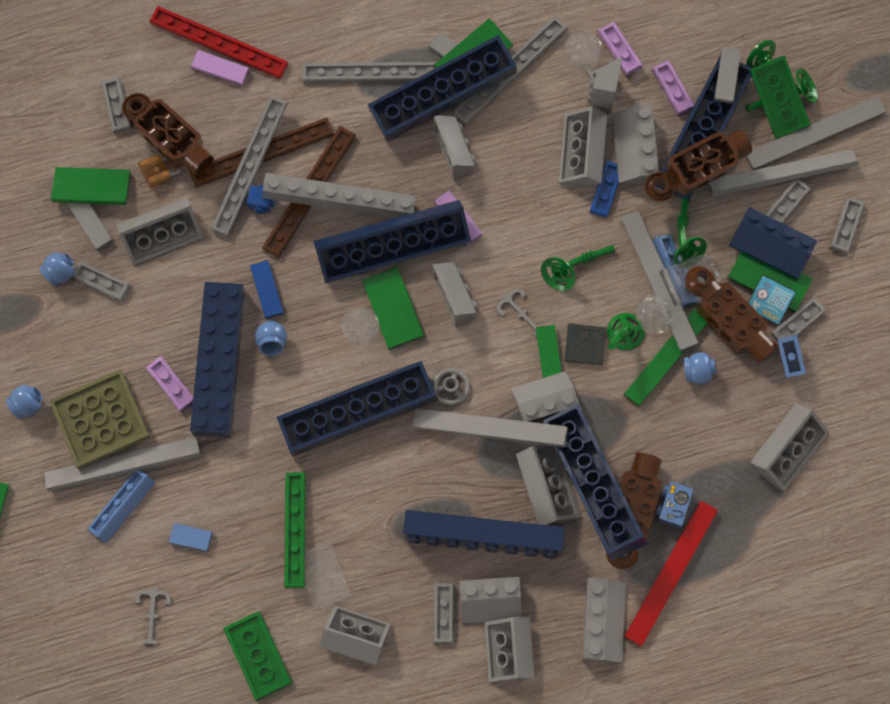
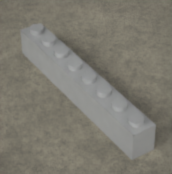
M265 173L262 198L391 218L413 213L415 204L414 195Z

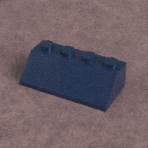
M749 207L729 247L798 280L818 240Z

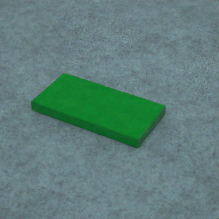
M488 18L436 62L434 67L437 68L497 35L500 36L508 51L513 47V43Z
M785 55L749 69L775 139L811 125Z
M56 167L51 202L127 205L131 172L126 169Z
M741 252L727 279L753 292L756 290L762 276L781 284L795 292L787 309L793 312L797 311L813 280L802 273L798 280Z
M398 267L362 280L388 350L424 337Z
M260 611L223 628L255 701L293 684Z

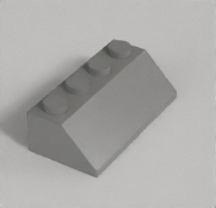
M652 105L631 106L612 114L616 164L618 166V184L645 183L649 175L659 172Z
M591 106L565 114L559 184L585 187L601 184L607 113Z
M187 197L117 224L119 234L133 265L203 238Z
M796 403L750 463L761 476L784 492L829 434V431L812 409Z
M531 446L516 454L538 524L555 526L581 517L564 463L555 446Z
M587 579L582 661L622 663L626 583L609 579Z

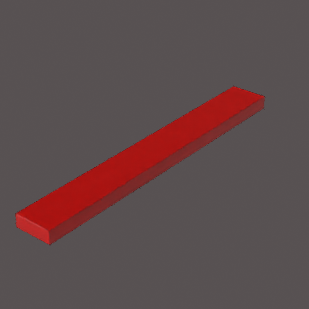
M157 6L149 20L152 25L280 80L288 66V61Z
M700 501L624 636L625 638L642 647L718 511L717 509Z

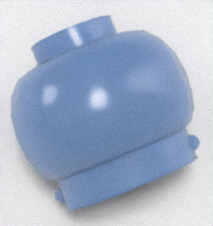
M54 252L44 259L43 266H40V272L52 285L60 286V283H65L73 277V265L75 263L68 254Z
M267 321L257 328L255 341L259 351L267 356H275L283 352L287 342V332L283 325L275 321Z
M697 352L690 357L684 358L685 376L688 383L694 382L697 385H704L711 382L713 375L717 374L715 359H711L707 353Z
M21 385L12 391L10 397H7L6 403L11 413L21 420L22 418L34 416L41 409L43 397L36 387Z

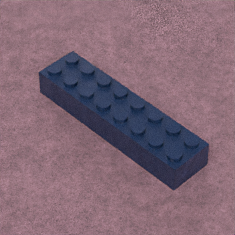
M497 35L367 105L383 137L388 142L516 74L517 66L502 39Z
M720 54L661 172H666V163L670 156L717 132L724 133L752 78L749 72L751 67L739 62L733 104L714 101ZM655 185L656 187L663 190V188L660 185ZM675 191L674 195L690 201L694 191L686 196Z
M456 200L313 242L325 283L465 244L471 242L464 208L461 202Z
M205 282L190 424V432L193 436L232 438L245 300L243 284Z
M419 361L277 416V420L290 454L294 457L435 402L436 395L422 361Z
M575 404L543 420L544 424L566 426L568 428L565 447H555L610 560L613 561L646 545L645 537L579 404Z
M406 510L403 536L404 540H408L407 543L419 544V541L427 542L429 546L447 544L446 547L448 548L466 546L467 550L477 551L478 548H485L486 552L491 553L503 550L509 555H517V552L525 553V556L537 557V554L545 555L547 559H556L562 553L565 527Z

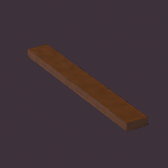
M328 117L274 137L262 163L332 137L334 132ZM247 148L213 160L208 170L200 176H195L189 170L195 187L198 188L235 174Z
M339 126L306 179L328 182L356 138V134ZM291 202L266 240L262 250L279 259L312 206Z

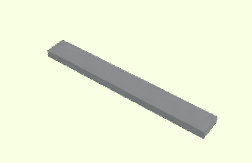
M554 16L511 56L517 66L516 74L463 101L452 112V115L463 126H467L568 30V27Z
M436 62L303 63L302 81L303 83L413 81L435 69L434 64Z
M270 95L211 227L212 231L229 238L288 102Z
M876 96L810 126L755 148L745 158L752 170L759 169L884 115L886 110L879 97Z
M852 149L720 177L709 183L708 187L712 196L715 197L858 166V160Z
M639 211L622 216L623 226L680 352L697 346L696 336Z
M418 408L415 410L412 424L413 429L565 447L568 431L566 426Z
M192 437L103 458L81 469H77L73 465L44 472L46 489L50 492L201 456L197 437Z

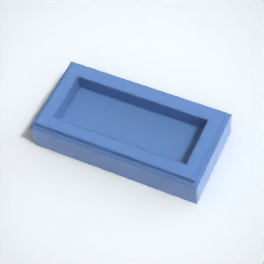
M174 523L169 543L208 552L213 533Z

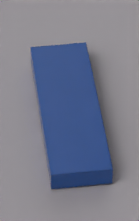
M606 160L602 172V182L598 184L589 213L605 218L608 217L619 183L618 166L616 163Z
M269 261L250 265L265 319L284 314Z

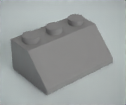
M619 57L597 70L596 77L591 78L587 99L590 107L593 106L605 113L611 114L622 58Z
M434 116V131L453 180L474 173V166L477 165L474 155H470L468 151L470 145L467 138H463L462 133L464 130L461 122H457L454 116Z
M454 262L434 264L433 277L455 327L475 319L478 307L475 301L470 300L469 295L471 292L468 285L462 282L463 274L460 267L456 268Z
M566 371L511 388L520 419L525 422L538 421L553 416L575 404H579L575 389Z
M519 577L460 581L462 624L522 617Z
M335 605L324 627L320 647L377 665L391 623Z
M510 617L484 622L489 682L534 678L530 618Z

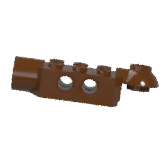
M134 93L125 98L122 104V112L125 117L134 121L137 133L176 168L185 166L195 176H200L208 170L213 163L214 157L202 147L203 141L200 133L164 101L157 99L151 102L149 97L142 93ZM136 107H142L140 110L134 111Z
M738 130L728 136L717 132L670 156L666 163V172H655L647 177L645 181L646 194L654 201H667L674 195L675 191L686 196L732 172L738 165V160L752 153V145L748 136L742 130ZM655 185H660L663 191H658Z
M694 267L688 271L685 276L686 288L693 295L702 297L697 313L736 354L747 352L760 364L778 347L774 340L766 333L768 323L729 282L718 284L712 271L706 267ZM697 277H702L705 283H700Z
M637 452L634 456L631 471L624 472L620 489L645 540H647L662 482L657 478L662 460L651 454ZM638 549L628 553L626 557H620L613 561L610 560L607 552L606 557L613 567L627 569L636 563Z

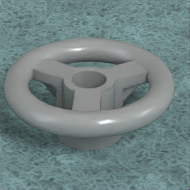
M449 368L440 371L432 382L436 399L444 405H458L468 397L470 392L469 379L462 371ZM452 374L451 377H447L444 380L443 386L438 387V382L443 376ZM457 376L464 382L463 394L458 390L459 382ZM453 384L454 388L450 389L447 386ZM439 393H453L457 399L447 400Z

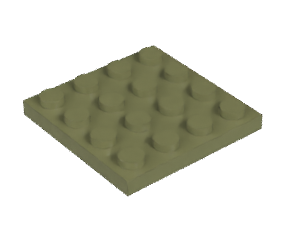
M121 369L50 400L77 469H81L150 438Z

